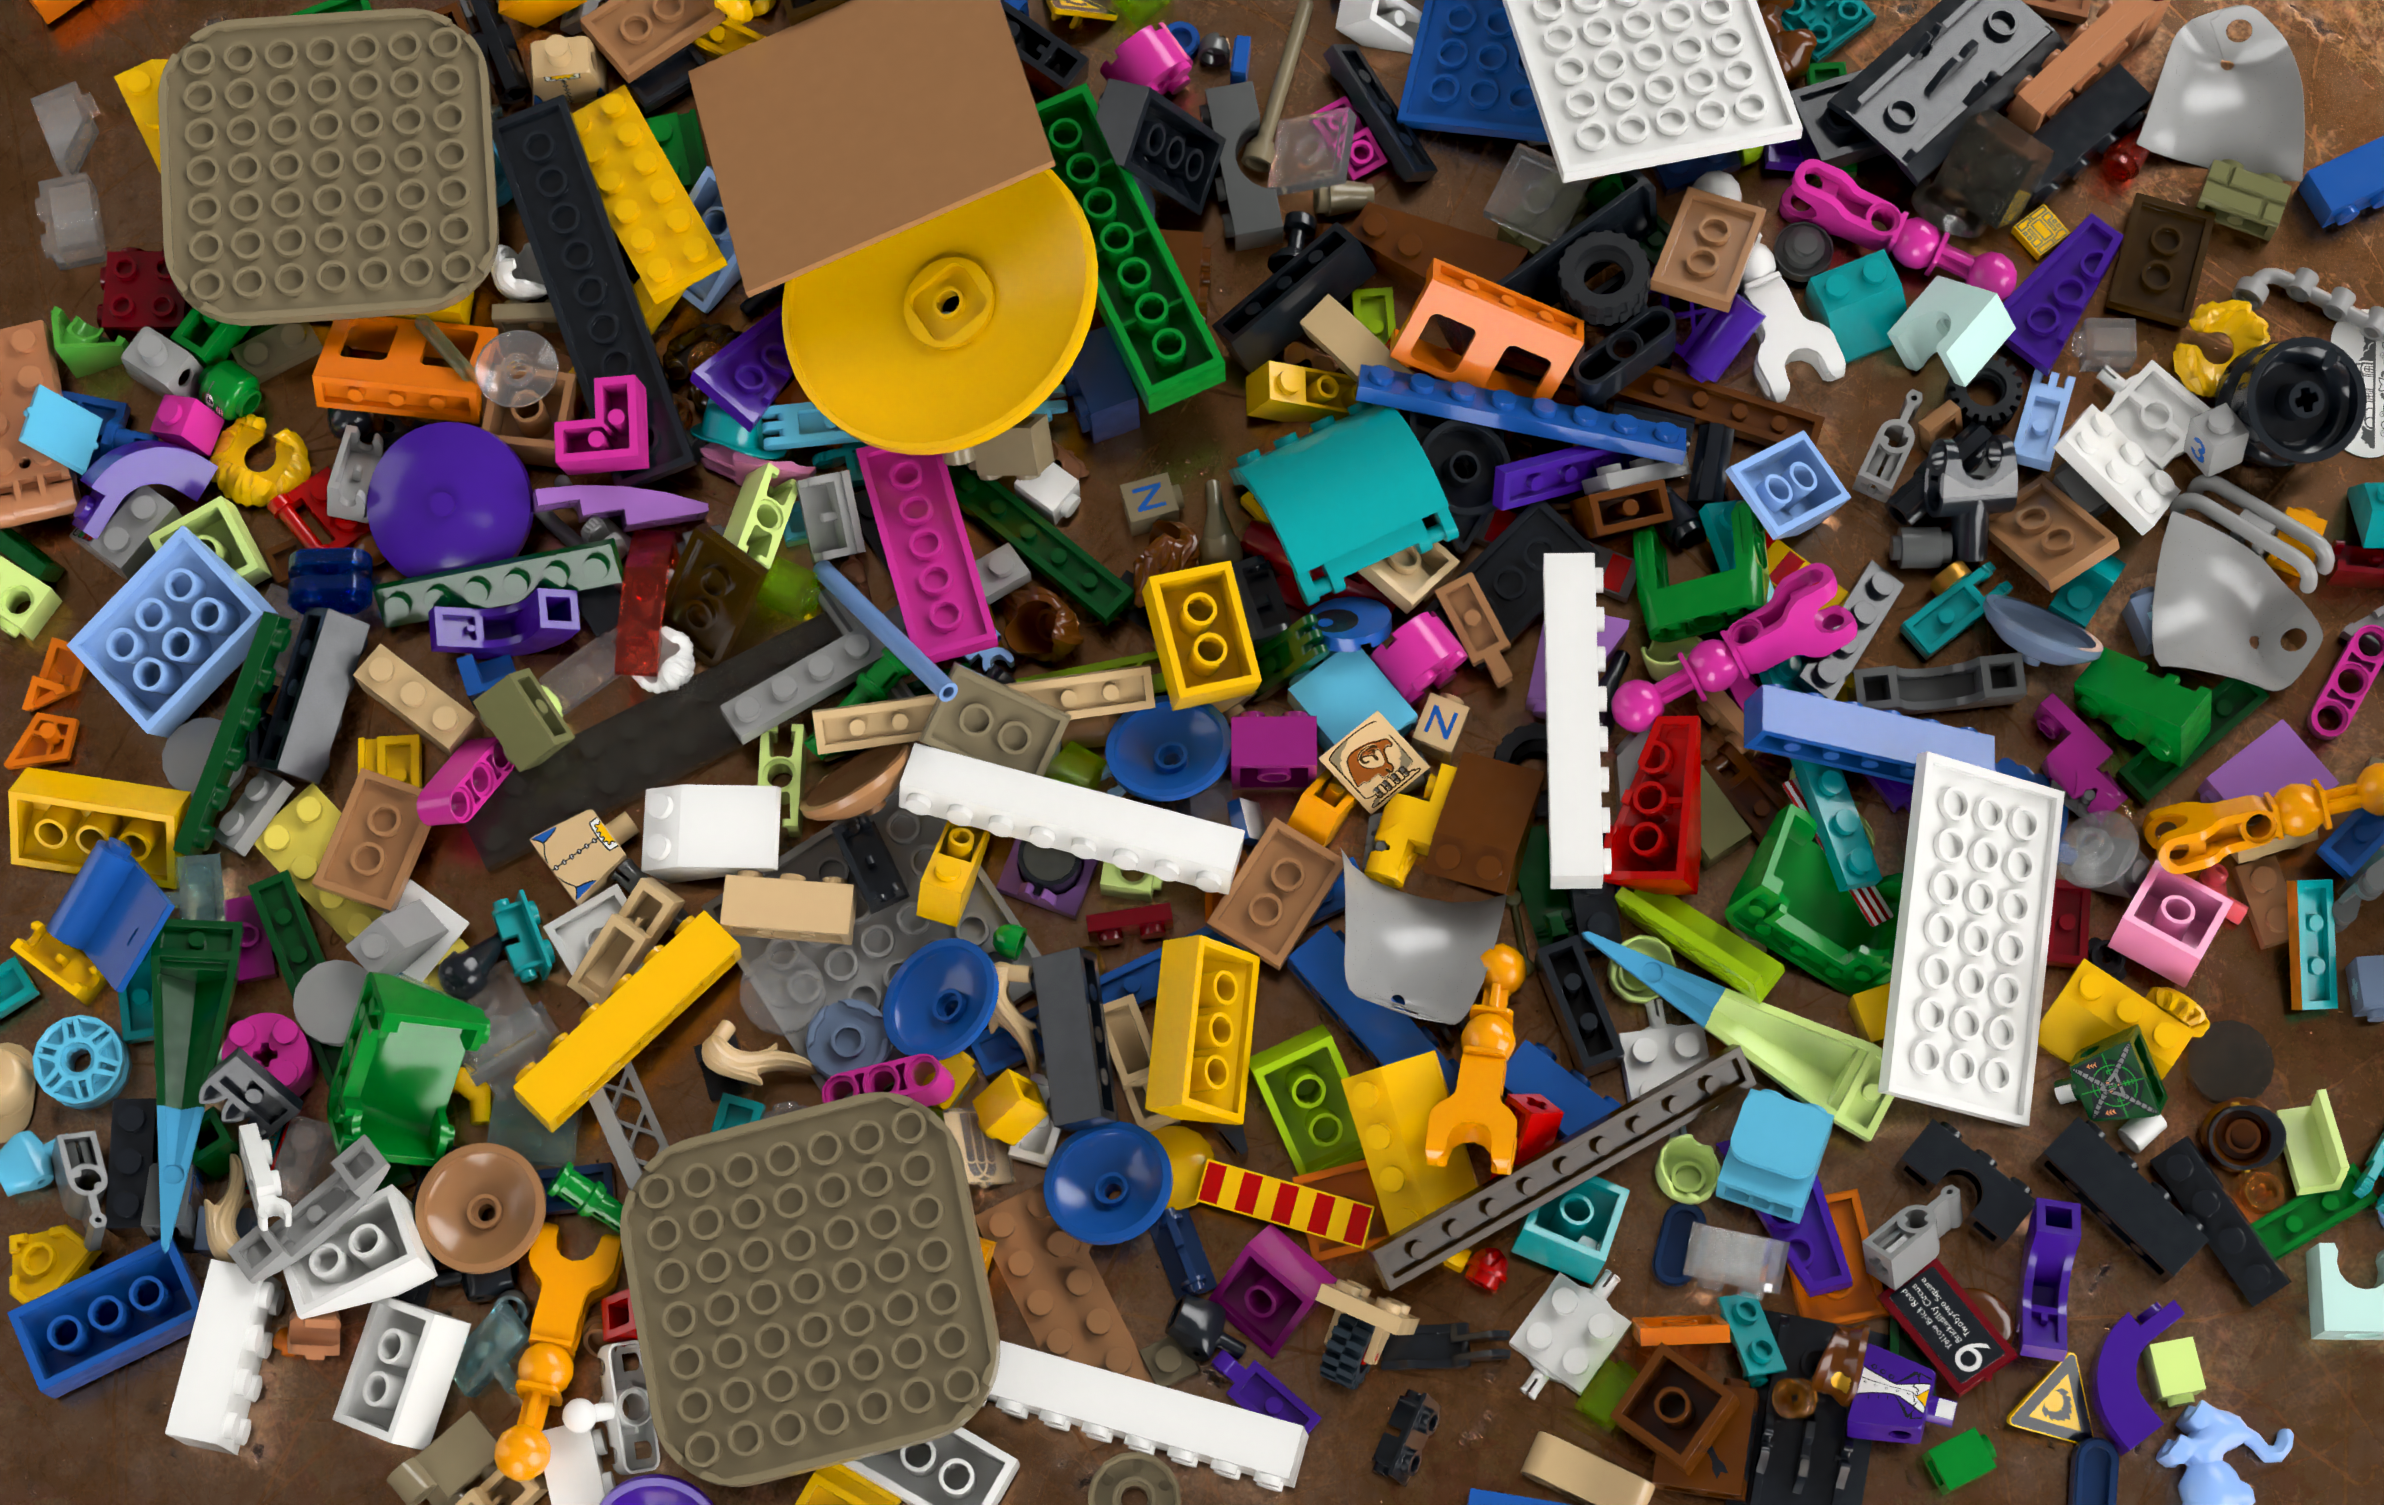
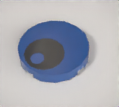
M1349 596L1331 599L1319 604L1309 613L1316 614L1318 624L1311 628L1309 632L1321 629L1324 639L1317 643V645L1326 644L1328 650L1334 652H1356L1361 650L1362 644L1370 642L1371 647L1378 646L1390 636L1392 630V615L1388 607L1379 601L1366 597Z

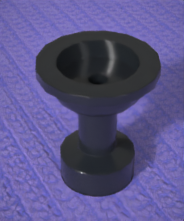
M1292 211L1286 214L1283 230L1289 235L1288 246L1279 249L1268 258L1267 266L1273 274L1303 250L1305 239L1314 236L1317 220L1314 216L1302 211Z

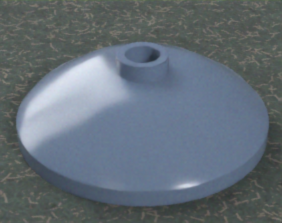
M1998 594L1988 595L1983 603L1985 616L1998 636L2009 646L2017 650V653L2021 652L2023 662L2029 665L2039 666L2040 662L2058 666L2084 664L2099 659L2104 650L2102 643L2091 633L2040 606Z

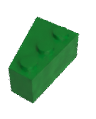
M2104 647L2100 658L2092 661L2074 682V703L2086 716L2093 719L2098 717L2111 725L2113 730L2122 738L2136 740L2146 746L2149 752L2157 759L2164 762L2169 760L2181 768L2210 732L2212 690L2200 686L2195 692L2178 685L2181 680L2176 675L2167 673L2164 678H2160L2146 672L2148 669L2146 663Z

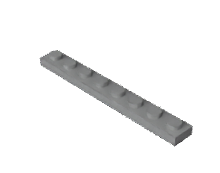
M1009 542L975 561L988 605L1032 581L1030 571ZM899 605L883 613L908 638ZM863 624L720 705L722 715L744 745L858 679L857 676L861 672L867 673L883 656L881 650L885 645Z

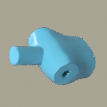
M27 1130L11 1137L0 1149V1183L8 1197L43 1188L54 1180L51 1156L55 1139L43 1144L32 1131Z

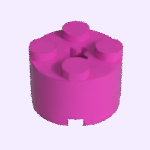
M1160 22L1158 23L1157 31L1150 25L1124 41L1114 50L1118 58L1113 64L1110 65L1106 59L1100 68V73L1107 82L1111 78L1151 87L1161 95L1167 91L1174 95L1190 83L1191 79L1187 74L1192 69L1193 61L1166 25Z
M1428 611L1421 613L1392 633L1395 639L1388 645V649L1381 643L1370 656V659L1411 708L1425 697L1426 693L1424 691L1435 685L1437 689H1441L1451 682L1457 675L1454 669L1468 658L1465 649L1434 611L1431 614Z
M259 1013L237 1021L230 1028L222 1050V1061L240 1047L298 1097L309 1087H312L318 1075L319 1062L308 1035L294 1021L276 1013ZM276 1054L277 1059H271L269 1067H266L264 1065L265 1061L270 1059V1055Z

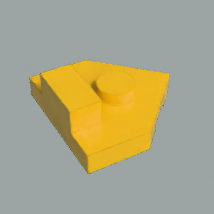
M67 1224L50 1227L48 1231L33 1234L25 1232L9 1236V1253L12 1254V1276L9 1277V1294L24 1305L91 1273L92 1271L89 1268L102 1251L89 1252L84 1246L85 1238Z

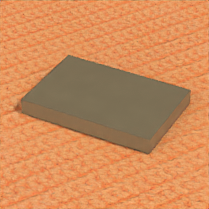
M954 662L948 677L957 685L958 692L948 702H943L937 698L920 734L919 741L933 748L1043 777L1071 719V715Z

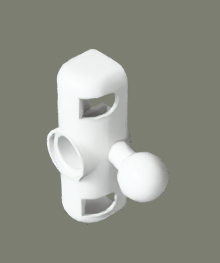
M638 1340L606 1344L599 1349L597 1357L601 1358L603 1375L600 1376L603 1396L599 1403L592 1404L585 1398L573 1399L563 1409L562 1420L568 1430L580 1434L588 1432L596 1422L602 1421L607 1426L609 1445L613 1447L615 1464L612 1465L618 1474L628 1475L653 1471L659 1466L660 1453L657 1433L651 1416ZM636 1353L639 1357V1368L624 1372L622 1354ZM624 1399L629 1405L627 1417L622 1409ZM648 1441L652 1448L651 1457L636 1460L634 1442Z

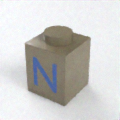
M1168 472L1120 485L1121 502L1132 537L1151 532L1153 523L1157 519L1180 523L1179 509L1185 508L1184 499L1179 484L1171 485Z

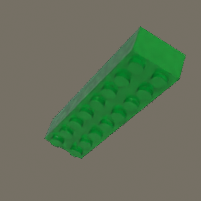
M1087 83L1037 103L1036 107L1056 166L1050 169L1071 190L1082 207L1091 228L1098 262L1096 306L1149 414L1225 382V361L1132 174L1116 165L1096 120L1098 105Z

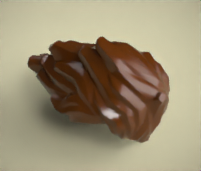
M1157 519L1153 523L1152 530L1149 533V545L1144 548L1143 554L1133 562L1134 605L1136 607L1142 608L1145 605L1142 590L1149 577L1196 567L1197 558L1201 555L1199 549L1200 542L1198 534L1192 528L1187 527L1183 523Z
M1031 586L1028 590L1016 589L996 602V607L1004 612L1006 624L1003 635L1009 649L1016 655H1025L1039 661L1055 663L1058 660H1064L1065 655L1073 651L1077 644H1083L1084 637L1080 635L1077 615L1060 597H1057L1050 590L1037 586Z

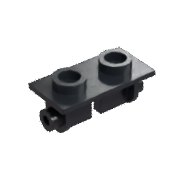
M1407 1389L1405 1396L1400 1395L1388 1422L1391 1427L1401 1430L1400 1435L1396 1437L1386 1432L1383 1433L1375 1454L1371 1459L1375 1463L1372 1471L1384 1477L1390 1475L1398 1483L1406 1487L1410 1477L1414 1476L1420 1468L1422 1462L1421 1452L1428 1436H1431L1438 1427L1440 1421L1439 1411L1442 1406L1425 1392L1421 1395L1416 1391Z

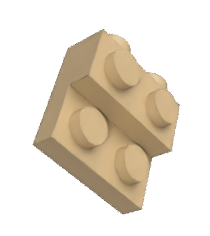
M1437 542L1432 544V550L1423 554H1419L1413 545L1358 572L1408 614L1422 600L1427 601L1435 593L1434 590L1442 587L1450 579L1460 561L1447 548Z

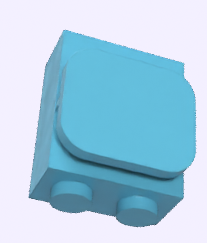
M1362 648L1356 652H1334L1329 650V655L1322 659L1324 661L1312 671L1308 669L1304 673L1296 675L1289 682L1291 687L1288 688L1287 702L1295 711L1306 712L1308 716H1317V743L1324 752H1327L1377 710L1402 737L1416 728L1417 713Z
M1750 1088L1731 1136L1730 1146L1717 1180L1716 1197L1800 1224L1831 1135L1834 1115L1827 1113L1819 1105L1800 1103L1785 1098L1773 1090L1762 1089L1758 1091Z

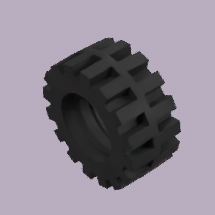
M1992 356L1969 382L1970 384L1973 381L1983 380L1993 384L2000 393V401L1993 406H1983L1975 403L1967 393V386L1963 387L1955 384L1950 376L1945 389L1944 401L1946 402L1950 399L1961 408L1963 423L1969 425L1973 421L1976 424L1983 425L1988 430L1993 428L1996 431L2001 429L2004 423L2007 424L2012 419L2020 404L2023 389L2020 388L2022 384L2021 376H2015L2017 369L2012 364L2009 367L2004 365L2007 359L2000 356L1998 361L1993 360Z

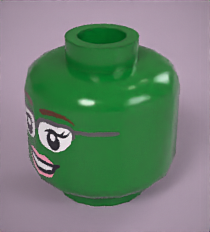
M223 360L216 365L210 364L201 372L198 379V384L201 385L199 388L200 401L225 420L234 421L237 418L253 414L260 404L262 393L260 392L258 378L235 361Z

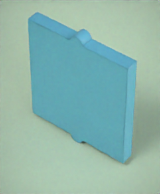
M39 384L35 388L30 406L23 411V415L26 418L18 441L83 475L87 471L92 453L99 447L96 440L103 419Z

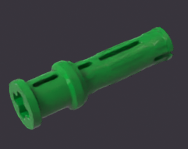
M885 646L881 650L883 656L867 673L861 672L857 676L858 679L855 682L858 685L837 707L885 701L889 698L887 693L904 675L910 676L912 671ZM815 731L804 740L805 746L822 761L829 754L818 755Z
M566 1161L551 1181L546 1194L551 1197L559 1196L576 1207L577 1214L581 1217L586 1216L588 1218L593 1216L620 1234V1220L624 1204L606 1193L607 1188L604 1187V1183L601 1181L592 1182L574 1170L573 1163Z

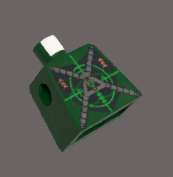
M2139 1024L2126 1028L2078 1051L2069 1065L2071 1076L2056 1080L2054 1083L2055 1094L2061 1105L2082 1101L2089 1119L2094 1122L2159 1116L2168 1100L2167 1093Z

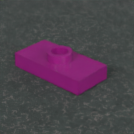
M252 896L222 900L225 921L243 922L244 933L240 974L237 985L279 977L276 956Z

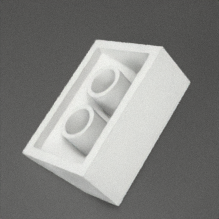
M392 1297L373 1302L332 1420L389 1443L424 1450L431 1444L471 1324Z

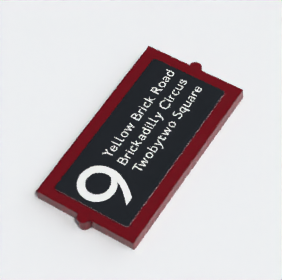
M1937 1257L1896 1291L1889 1287L1877 1296V1300L1958 1398L1982 1381L1990 1382L1995 1372L2017 1358L2016 1351Z

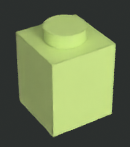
M2193 1336L2150 1344L2141 1352L2153 1403L2167 1401L2169 1408L2192 1404L2195 1402L2194 1395L2206 1389Z

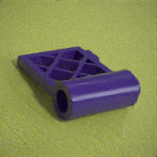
M1656 266L1650 272V280L1652 278ZM1650 290L1648 295L1660 294V292ZM1661 293L1662 306L1670 310L1669 295ZM1737 293L1729 313L1710 307L1698 309V304L1690 301V311L1673 313L1675 320L1691 317L1692 333L1683 345L1676 340L1674 351L1689 364L1685 371L1700 383L1708 380L1717 383L1766 318V315ZM1705 315L1699 322V316Z

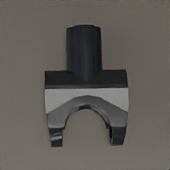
M1992 435L1986 443V449L1982 452V457L1977 467L1971 472L1966 473L1963 469L1962 459H1959V451L1955 441L1951 438L1937 439L1930 448L1925 473L1924 497L1926 510L1933 518L1951 517L1952 560L1967 562L1984 561L1988 555L1989 514L2011 512L2016 506L2018 470L2015 447L2007 435Z

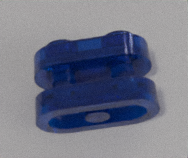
M310 548L293 552L288 558V577L291 580L288 584L287 592L288 605L303 615L307 606L329 608L339 613L351 615L368 609L373 602V585L370 581L373 576L372 556L367 551L359 548Z

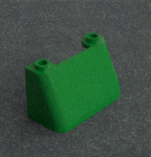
M1790 803L1775 816L1729 898L1725 909V918L1737 929L1846 995L1852 996L1891 981L1903 873L1887 875L1875 885L1893 913V917L1872 927L1850 892H1839L1821 846L1811 841L1817 832L1816 821L1806 810Z
M369 972L366 975L327 1099V1118L338 1156L364 1134L369 1137L387 1162L434 1166L444 1157L446 1150H451L455 1131L454 1126L448 1123L445 1111L465 1052H477L481 1044H486L489 1039L491 1023L490 1019L485 1017L482 1008L390 974Z

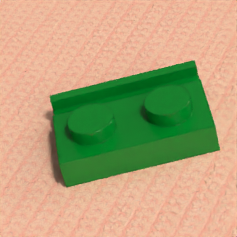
M695 108L690 109L689 113L678 115L675 112L645 119L686 192L692 191L704 169L708 166Z

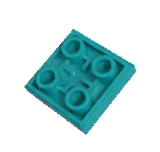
M1794 0L1793 7L1783 11L1781 16L1785 30L1805 28L1811 30L1815 35L1817 46L1811 55L1810 63H1823L1873 25L1877 18L1862 0Z

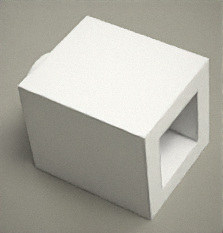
M1054 462L1041 473L1040 477L1032 480L1017 479L1014 482L1016 496L1053 525H1056L1063 516L1065 518L1070 517L1081 502L1079 497V480Z

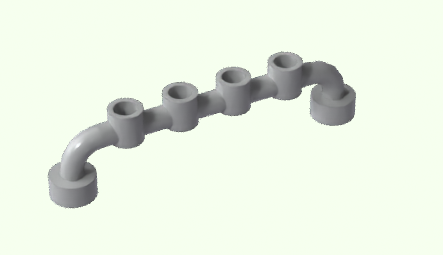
M2264 268L2255 272L2252 277H2241L2232 291V298L2234 300L2249 301L2252 304V310H2258L2269 295V289L2266 285L2276 284L2286 289V293L2292 299L2298 302L2309 301L2322 308L2328 318L2334 321L2345 320L2360 328L2361 334L2373 341L2381 339L2384 341L2383 307L2373 306L2366 313L2353 306L2356 296L2351 290L2344 287H2335L2330 294L2316 287L2319 282V276L2309 268H2298L2295 274L2279 268Z

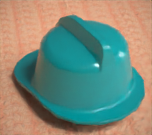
M710 398L708 399L702 423L696 424L690 429L691 434L701 440L718 443L756 458L779 459L784 457L787 452L786 449L774 451L764 449L763 440L771 436L762 433V418L751 433H749Z

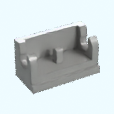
M346 425L327 485V516L369 523L367 516V494L372 474L383 456L384 442L383 438L376 433L372 445L364 444L360 441L361 434L359 428Z
M849 470L795 481L812 563L866 552Z

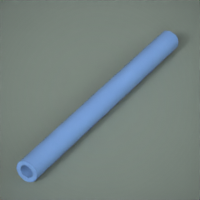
M821 560L816 563L813 568V575L941 701L948 702L956 696L958 692L957 685L828 560Z

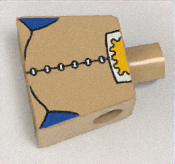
M552 35L546 40L530 43L533 106L563 94L568 103L595 101L609 93L606 60L589 37L576 36L565 38L562 35Z
M589 809L535 835L529 840L575 904L579 906L605 891L615 882L612 879L613 873L615 871L620 872L618 867L628 859L620 846L640 831L625 811L604 825L596 813Z

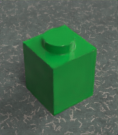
M1976 1427L1929 1449L1921 1456L1942 1496L1989 1473L1997 1467L1993 1459L1997 1458L1993 1444L1986 1434L1979 1435Z

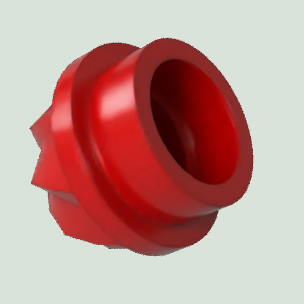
M1497 1248L1481 1249L1466 1262L1469 1268L1465 1277L1472 1283L1490 1292L1496 1293L1500 1283L1505 1284L1508 1279L1506 1276L1509 1263L1503 1253Z

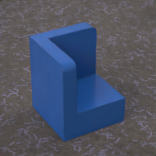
M472 654L456 659L467 696L475 709H477L473 703L475 699L506 675L516 672L510 655H503L479 664Z

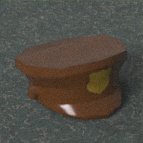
M1864 1323L1855 1328L1835 1325L1830 1342L1819 1361L1812 1379L1811 1390L1813 1392L1832 1395L1841 1406H1850L1859 1387L1870 1331L1869 1325Z

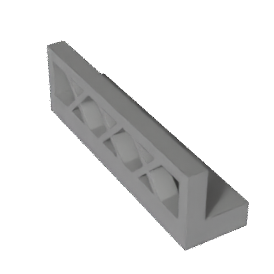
M630 1061L624 1066L625 1071L618 1087L606 1083L589 1101L626 1184L632 1190L643 1173L640 1166L644 1167L648 1163V1161L636 1158L633 1151L639 1134L657 1140L659 1144L657 1154L669 1147V1144ZM629 1080L635 1093L625 1089ZM606 1090L616 1093L613 1102H611ZM622 1096L635 1099L641 1104L642 1110L636 1125L619 1120L616 1111ZM646 1118L651 1126L652 1131L643 1128V1124ZM623 1128L633 1131L630 1140H628Z

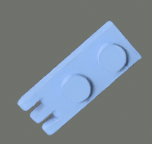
M2035 368L2013 443L2017 464L2050 472L2056 451L2053 447L2060 437L2076 377L2068 376L2064 382V388L2057 387L2060 373L2051 372L2048 384L2041 383L2044 374Z

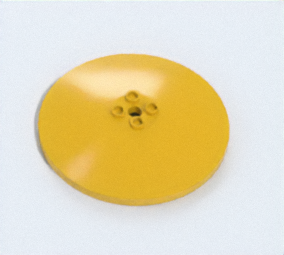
M1049 168L785 282L782 300L783 336L788 359L796 379L815 407L838 428L859 441L889 452L908 455L950 453L973 447L1000 435L1029 416L1049 397L1070 370L1083 346L1091 325L1098 289V262L1090 225L1082 207L1071 190ZM958 296L959 305L952 313L944 314L943 305L945 301L950 297Z

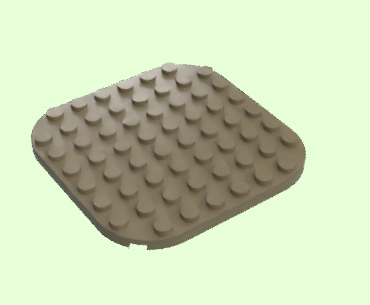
M417 8L232 19L214 23L195 32L190 36L191 40L177 54L173 53L163 69L158 92L164 257L175 287L185 301L194 309L213 320L238 326L424 314L455 305L474 292L485 280L494 264L499 244L490 80L486 61L479 45L470 33H465L461 28L453 24L452 19L433 11Z
M890 1092L858 1094L679 1141L659 1152L643 1167L645 1171L639 1177L633 1189H629L622 1208L620 1220L621 1245L654 1428L661 1444L670 1457L688 1472L700 1479L721 1486L747 1487L942 1438L962 1427L982 1407L993 1388L999 1369V1331L961 1149L945 1122L925 1105L910 1097Z

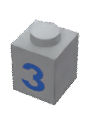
M2224 403L2190 419L2184 451L2208 478L2242 463L2249 431L2228 404Z

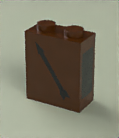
M1724 1378L1722 1385L1735 1393L1741 1404L1690 1476L1656 1453L1652 1483L1657 1489L1746 1502L1760 1396L1756 1389L1750 1388V1382L1734 1378Z

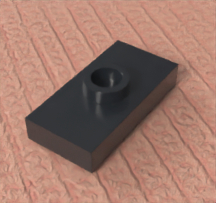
M690 43L631 83H628L624 78L622 82L627 87L633 100L646 115L692 88L688 71L707 62L694 45Z

